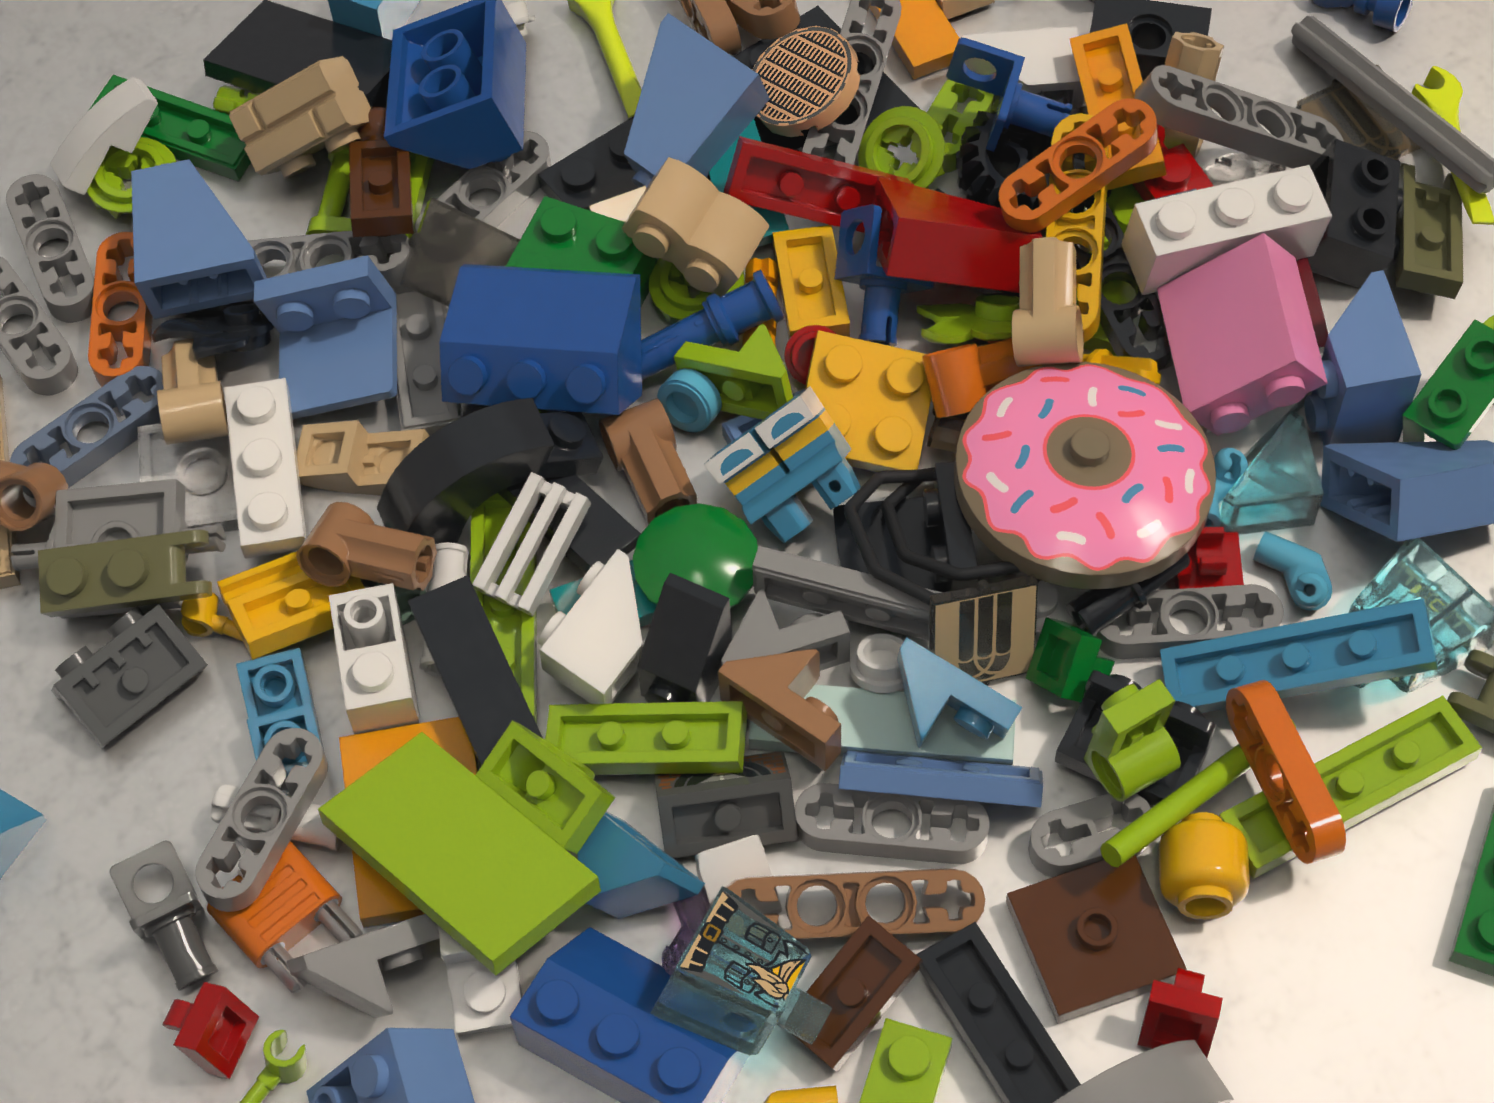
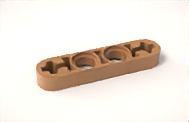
M951 868L745 877L734 880L723 890L740 901L742 896L741 890L754 889L756 900L772 902L778 901L774 890L776 886H789L785 908L791 926L789 928H776L779 918L777 913L758 915L777 930L755 920L756 923L778 933L781 939L852 936L869 915L865 905L867 894L871 888L881 883H892L897 886L902 892L904 899L903 910L896 919L886 923L877 922L891 934L957 932L974 922H978L985 906L983 887L978 880L966 871ZM913 880H924L922 894L932 895L945 893L947 881L957 880L958 889L970 893V905L961 906L958 911V918L949 919L947 909L938 906L922 907L926 921L913 922L917 899L911 882ZM816 885L829 889L836 901V910L831 920L818 926L809 925L804 922L797 910V902L801 893L808 887ZM732 915L729 923H726L724 928L736 938L745 940L744 935L747 928H743L740 917ZM755 925L758 928L764 930L765 932H768V930L764 929L763 927ZM752 927L749 931L762 940L766 935L755 927ZM771 933L768 936L771 937L773 940H777L779 938L778 935L774 933ZM748 935V939H750L751 941L758 940L755 937Z

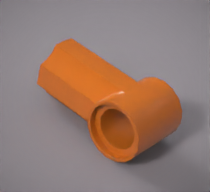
M1012 337L1000 341H989L979 346L976 343L957 346L922 356L936 418L971 412L975 404L995 385L1021 371L1036 367H1018L1016 365Z

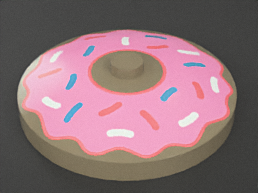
M1091 362L1036 366L1010 376L995 385L975 404L967 416L958 439L954 464V486L958 503L969 526L984 545L1001 560L1013 563L1021 572L1051 584L1079 589H1108L1135 584L1149 579L1175 564L1190 550L1200 536L1210 512L1216 484L1215 462L1207 437L1194 416L1177 398L1164 388L1136 373L1114 366Z

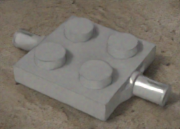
M177 479L56 490L55 522L48 541L14 544L11 552L16 556H11V563L16 571L39 568L38 550L188 530L208 531V546L185 550V562L187 563L189 554L223 552L226 544L221 540H226L223 526L220 524L199 528L187 527L185 522L186 486ZM183 601L160 603L159 605L163 610L181 608ZM158 604L138 607L141 611H150ZM135 607L66 615L59 617L65 619L128 613Z

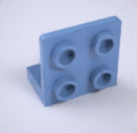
M368 255L254 281V303L280 333L279 379L286 378L293 419L390 399L396 396L397 294Z

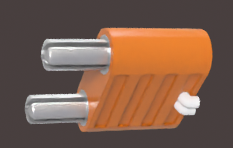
M291 841L288 843L258 898L251 905L234 912L218 910L209 903L207 905L208 913L258 968L268 966L291 993L301 991L300 986L280 964L278 959L289 970L287 960L293 959L288 951L315 928L323 924L339 943L351 939L350 936L354 938L363 935L359 927L340 908L342 896ZM240 869L238 870L239 875L232 879V881L240 883L244 877ZM295 977L303 985V987H305L308 984L307 982Z

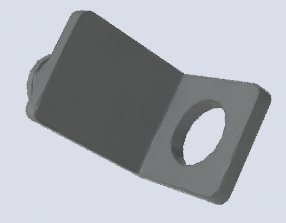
M162 841L110 868V876L132 919L129 921L132 930L141 939L154 936L174 976L175 985L179 991L193 986L218 972L192 920V917L197 913L196 911L202 909L203 906L170 841ZM152 864L161 865L167 868L172 875V890L164 900L157 903H146L140 900L134 892V878L138 871L145 866Z

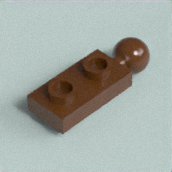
M374 107L369 111V122L357 129L361 140L349 143L352 235L354 238L414 234L410 152L389 146L384 138L386 108Z

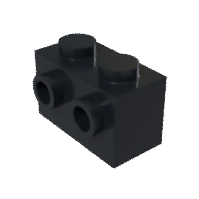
M1335 139L1311 166L1332 218L1314 256L1307 258L1312 272L1361 288L1371 272L1387 271L1393 265L1398 255L1400 239L1395 236L1396 216L1403 201V190L1399 188L1400 161Z

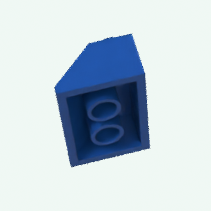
M471 0L393 30L384 138L389 146L467 169H472L489 162L503 161L514 153L523 150L526 41L502 0Z
M472 264L460 266L439 341L442 402L492 406L517 399L533 398L537 409L621 414L642 396L640 275Z
M591 927L547 958L510 1015L518 1045L620 1103H722L766 1029V1023Z

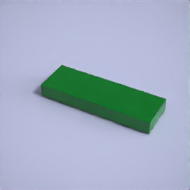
M112 75L90 109L101 98L128 79ZM148 87L157 100L158 105L141 137L150 138L164 144L178 161L190 159L195 167L239 182L251 161L244 149L246 144L239 139L229 115Z

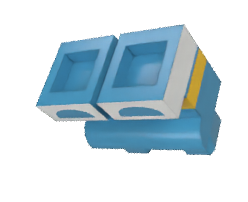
M811 386L719 450L704 464L719 484L724 482L741 503L743 513L749 523L753 524L761 518L766 527L783 543L804 530L813 521V518L795 493L812 483L831 510L853 496L861 487L851 465L845 458L852 449Z

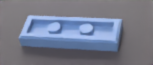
M847 750V753L843 754L840 765L838 789L1041 808L1043 774L1036 767Z

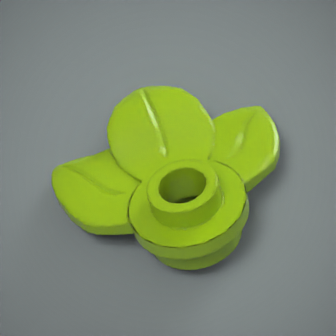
M985 294L976 297L975 306L962 303L917 305L918 314L936 323L930 328H921V336L928 342L944 345L960 344L973 338L983 341H1000L1011 338L1012 315L1014 310L1019 309L1020 297L1006 294Z

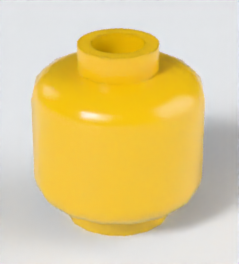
M1197 812L1189 814L1182 819L1181 823L1175 824L1161 835L1158 847L1160 890L1164 898L1170 904L1176 906L1181 914L1194 919L1209 920L1220 918L1229 914L1233 906H1236L1247 896L1250 885L1248 843L1242 831L1237 827L1222 821L1216 814Z

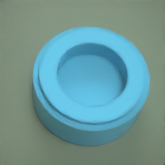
M684 368L673 372L660 386L657 398L662 403L670 423L687 432H700L706 429L718 416L722 407L719 391L713 382L702 373L693 369Z

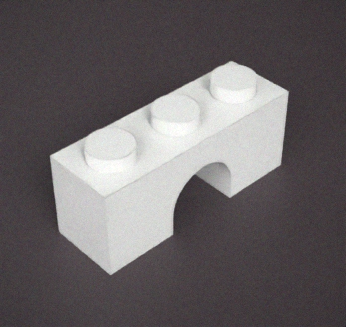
M1310 165L1136 203L1121 245L1141 294L1146 295L1157 292V288L1262 233H1265L1292 254L1296 260L1314 256L1332 218V214Z

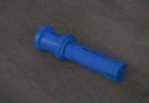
M760 269L753 273L752 281L720 297L715 293L707 296V300L702 302L703 309L642 339V380L676 364L674 355L685 341L708 346L721 341L723 346L728 344L732 346L739 342V335L770 319L777 323L786 319L762 270Z

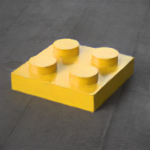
M818 330L814 341L805 389L811 386L852 450L845 457L851 467L874 472L918 470L931 403L930 389L922 356L926 354Z

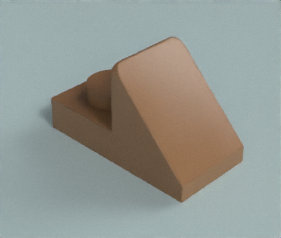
M809 649L726 661L718 670L720 700L722 702L743 701L747 711V719L826 772L841 753V723H839L836 714L817 698L807 697L806 700L804 699L820 677L819 651Z

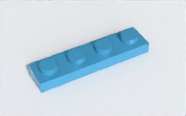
M1424 598L1160 649L1165 687L1175 701L1187 703L1198 709L1201 713L1226 709V696L1230 689L1259 680L1270 682L1282 699L1439 669Z

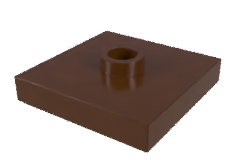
M1136 855L1119 867H1112L1105 860L1007 893L1006 904L1057 1024L1150 992L1153 980L1173 984L1177 969L1187 970Z

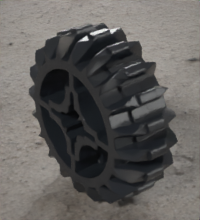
M1041 91L1039 95L1045 97L1043 91ZM1066 95L1062 97L1058 102L1064 104L1068 103ZM996 98L994 105L991 107V113L978 111L976 118L973 120V126L965 127V132L961 137L962 145H960V151H957L956 169H958L957 184L960 188V194L966 195L968 200L1001 208L999 190L1003 181L1017 169L1051 146L1052 137L1010 124L1008 129L1003 128L994 152L985 149L1000 102ZM1086 105L1071 110L1070 115L1088 114ZM1085 153L1073 154L1074 162L1085 167ZM1107 190L1106 199L1110 196L1111 190ZM1023 192L1017 196L1018 206L1025 204L1031 210L1040 206L1038 195L1031 198ZM1076 207L1073 208V213H1079Z

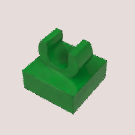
M1046 617L1025 678L1060 698L1082 702L1086 682L1091 672L1096 670L1109 676L1115 661L1097 656L1102 643L1101 639L1068 622Z

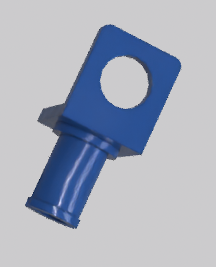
M961 37L958 39L946 77L951 81L1001 97L985 149L994 152L1003 128L1008 129L1010 124L1052 137L1054 128L1061 120L1070 115L1073 105L1069 103L1064 104L1021 90L1023 83H1019L1018 80L1025 57ZM970 58L984 59L995 67L996 72L991 75L977 74L966 66L965 61Z
M870 204L844 210L841 214L834 279L859 284V288L865 290L861 333L858 339L895 347L897 346L896 335L901 294L933 289L934 282L886 276L883 268L876 266L882 213L880 206ZM863 222L865 228L864 241L861 249L855 254L853 251V237L856 228Z

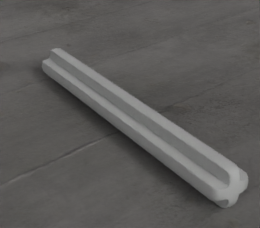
M1306 16L1300 23L1294 24L1291 29L1293 34L1291 41L1294 46L1474 191L1484 195L1494 188L1493 157L1317 18Z

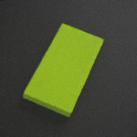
M423 732L419 733L318 808L323 825L495 976L601 892L599 878L595 873Z

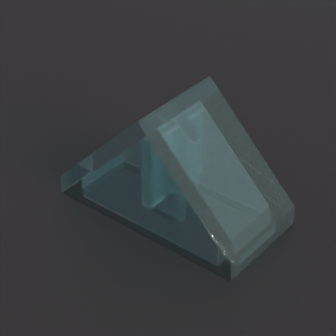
M1294 411L1288 415L1223 498L1220 510V527H1224V532H1238V535L1312 526L1315 524L1324 492L1303 416Z

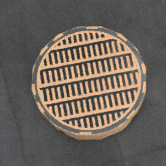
M820 26L796 29L777 39L759 56L752 69L759 74L770 98L756 117L772 133L787 137L803 136L801 130H807L813 126L820 130L832 124L849 107L859 88L860 74L857 71V61L859 62L855 50L837 31Z

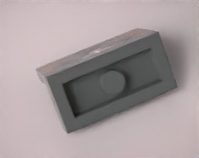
M782 751L744 756L743 773L654 774L664 852L672 858L696 855L752 835H759L762 845L799 841L791 777L785 754Z

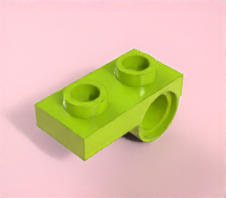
M1160 679L1141 690L1135 684H1131L1115 692L1101 705L1103 712L1098 723L1091 730L1093 736L1083 759L1106 791L1119 802H1123L1180 768L1181 761L1178 750L1171 736L1164 728L1175 699Z

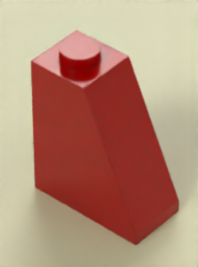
M877 177L872 204L882 208L877 258L886 276L1020 293V246L1027 245L1034 238H1042L1043 236L1039 231L1027 233L1011 228L1005 222L999 207L889 178Z

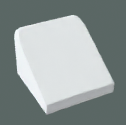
M759 835L745 837L700 852L695 856L697 875L705 883L702 889L710 912H712L724 888L734 880L745 877L772 876ZM776 887L774 890L778 901L772 902L756 900L754 889L741 890L740 902L757 915L782 912ZM740 909L733 913V915L741 918L743 924L755 921Z

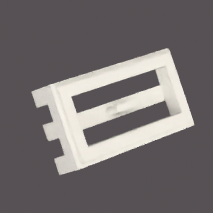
M531 472L472 584L477 591L533 617L591 506L588 497L577 492L573 494L567 491L564 486L555 482L551 484L545 481L542 476ZM541 495L546 497L501 584H495ZM560 504L568 507L523 595L514 593L531 559H533L540 546L542 538Z

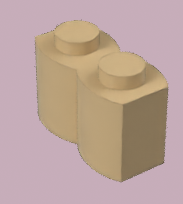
M668 157L652 178L623 225L622 230L628 237L632 238L636 248L643 254L672 262L684 275L686 281L697 290L722 296L727 293L741 276L768 230L769 224L746 203L731 195L719 192L714 184L696 169L679 160Z

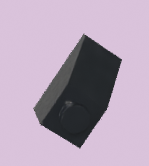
M670 573L663 584L637 665L641 696L645 697L648 703L710 702L719 686L718 670L722 667L721 659L732 641L730 598Z

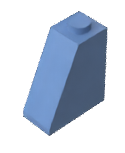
M669 13L660 23L624 150L625 157L636 173L632 177V181L638 188L645 185L646 188L648 187L652 178L668 157L691 166L707 177L712 167L770 100L758 73Z
M190 159L131 171L134 283L153 318L158 319L254 299V281L266 279L267 276L254 249Z
M1488 440L1465 441L1461 448L1457 450L1451 449L1439 441L1324 445L1321 506L1396 542L1494 524V443Z

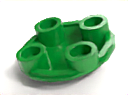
M701 503L674 507L654 518L639 535L632 557L636 582L647 599L657 606L663 584L668 575L672 573L730 598L731 608L739 604L753 587L752 565L758 550L757 539L744 520L725 508Z

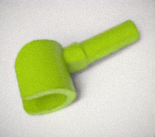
M282 1029L270 1034L265 1040L263 1047L266 1067L258 1075L257 1081L240 1103H262L269 1092L273 1091L279 1083L289 1084L300 1079L307 1069L305 1044L298 1049L295 1056L291 1059L278 1060L276 1057L283 1052L288 1042L287 1032Z

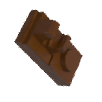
M868 915L780 1024L829 1067L838 1072L882 1018L881 1016L920 970L921 967L919 966L923 960Z

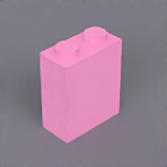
M1265 233L1157 288L1183 405L1200 425L1217 436L1242 430L1251 420L1278 407L1296 404L1307 393L1328 384L1296 258Z

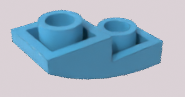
M300 648L236 664L248 714L247 724L256 760L272 736L289 728H301L310 731L319 739L323 748L311 688ZM301 752L295 760L286 757L282 760L287 773L286 778L295 765L306 768L309 764L304 752Z

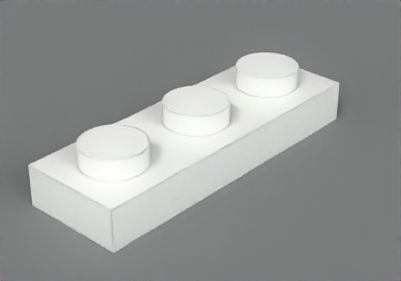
M286 378L224 387L240 547L244 558L299 550L307 537L290 393Z

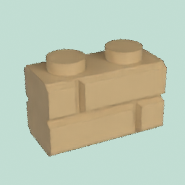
M341 56L319 60L230 111L229 118L239 139L246 144L244 149L256 173L262 176L281 171L284 179H288L314 167L316 162L312 155L318 151L327 148L328 153L333 154L348 148L350 142L361 140L357 129L369 122L368 115L371 107L364 92L359 90V82L347 59Z

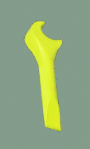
M567 0L569 9L586 20L593 29L628 118L633 117L642 89L614 21L613 5L615 0Z
M1432 66L1423 83L1428 88L1415 84L1411 93L1461 132L1459 124V103L1463 93L1461 83L1445 69ZM1451 172L1472 224L1494 225V216L1486 194L1477 193Z

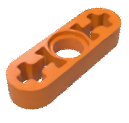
M1125 98L1118 100L1010 174L1003 181L999 190L1002 216L1008 226L1022 232H1038L1150 155L1156 147L1158 140L1157 119L1153 109L1139 99ZM1125 122L1132 128L1139 124L1140 137L1133 139L1127 133L1119 137L1118 125ZM1097 138H1101L1102 144L1097 140ZM1108 145H1111V158L1106 157L1104 150ZM1076 153H1085L1093 157L1097 164L1093 172L1088 176L1078 179L1066 176L1061 170V165L1067 157ZM1051 173L1053 183L1061 192L1060 194H1056L1053 184L1047 187L1045 174ZM1023 192L1031 198L1038 195L1040 206L1034 210H1031L1025 204L1018 206L1017 196Z
M119 232L109 236L101 243L97 251L88 361L101 387L117 376L131 371L136 366L150 365L153 316L134 283V258L130 259L128 263V277L130 281H123L118 266L124 264L125 257L134 256L133 232ZM128 301L139 305L137 312L127 320L113 321L107 318L109 310L120 302ZM115 341L122 342L128 358L122 359L119 368H110V365L115 364L117 361L118 347Z
M1259 680L1230 689L1226 696V711L1230 726L1295 855L1303 863L1311 864L1342 854L1346 846L1343 820L1276 689L1266 680Z

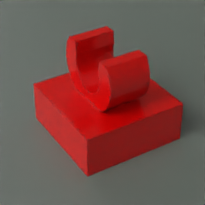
M1204 527L1197 541L1187 552L1190 557L1189 566L1174 576L1176 589L1244 585L1238 532H1224V527Z
M1182 968L1177 969L1174 985L1153 980L1137 1045L1153 1049L1173 1042L1195 1040L1206 1058H1208L1223 998L1202 992L1205 979L1204 974Z
M203 982L194 1003L179 999L173 1001L162 1025L168 1029L180 1031L173 1045L205 1072L230 1079L259 1016L226 987Z

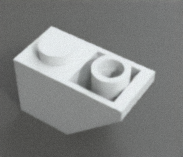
M1077 26L1041 27L1030 30L985 31L975 34H962L964 38L1025 57L1018 80L1019 83H1023L1021 90L1037 95L1043 91L1046 98L1059 101L1066 95L1068 103L1073 105L1072 110L1083 106L1084 96L1069 39L1079 36ZM970 58L965 61L966 66L977 74L991 75L996 72L995 67L984 59ZM994 95L993 102H995L996 98L1000 100L1001 97Z
M619 549L615 551L605 565L600 561L592 565L578 586L577 593L581 597L567 615L562 611H558L546 624L538 639V643L542 645L539 650L542 670L591 704H612L636 673L643 650L629 557Z
M390 583L329 595L345 709L354 734L421 723L414 678L394 584Z

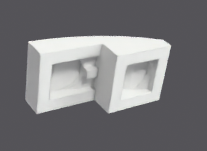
M131 77L101 98L70 131L50 163L63 187L85 195L111 145L129 153L133 152L158 105L157 100L142 80Z

